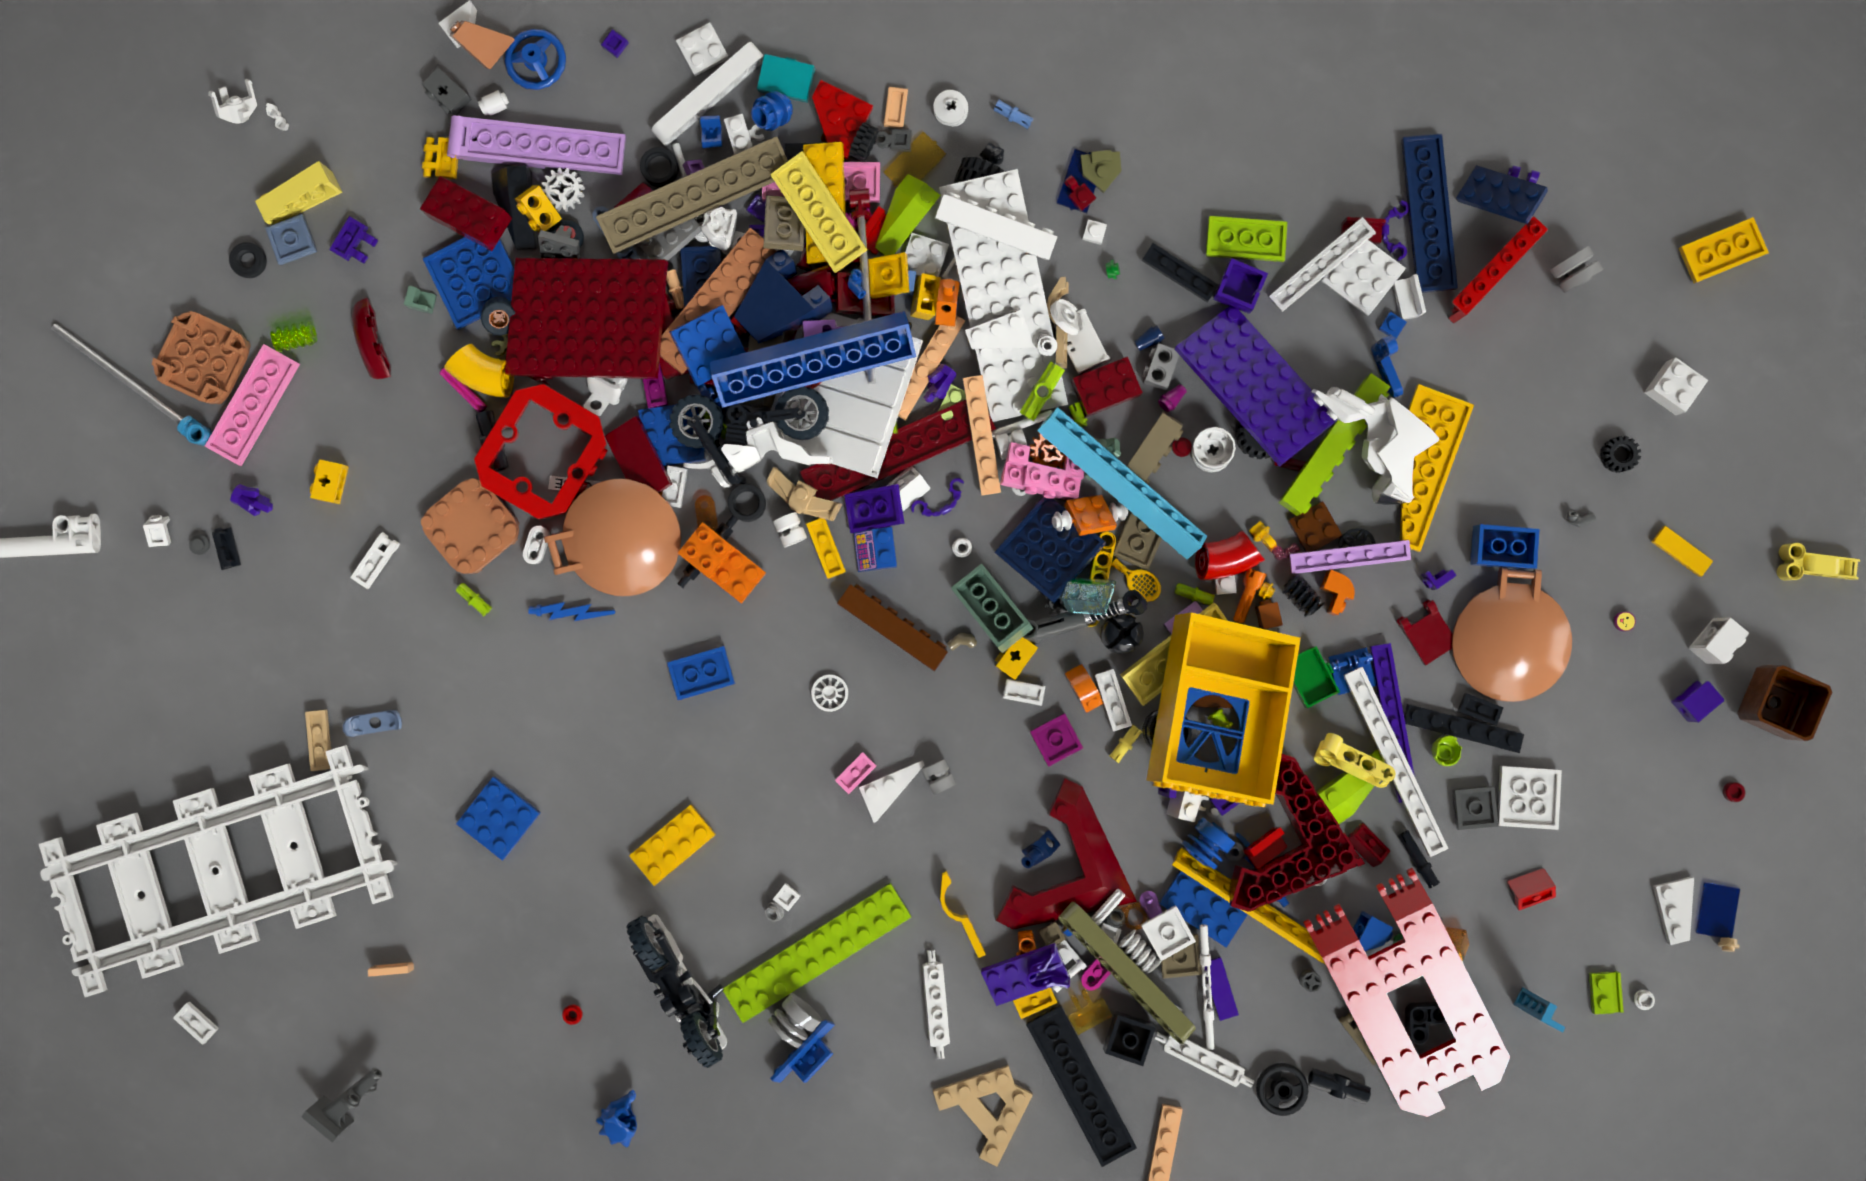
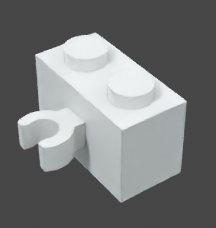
M743 114L724 119L734 155L753 147L751 140L762 141L765 139L763 134H755L757 130L762 129L757 125H754L751 130L747 129Z
M1177 791L1176 798H1170L1166 814L1178 819L1195 822L1198 810L1206 811V808L1201 807V801L1209 800V798L1203 795L1190 794V792Z

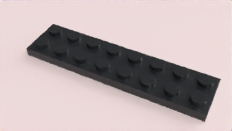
M1059 1005L1027 1022L1026 1026L1101 1167L1137 1149L1062 1006Z

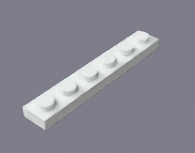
M1362 217L1269 296L1270 299L1283 312L1376 233L1375 230Z

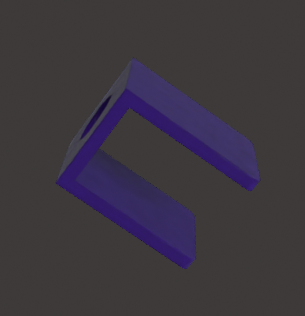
M1695 681L1672 700L1671 703L1687 722L1699 723L1723 703L1724 698L1709 681H1705L1703 684L1700 681Z

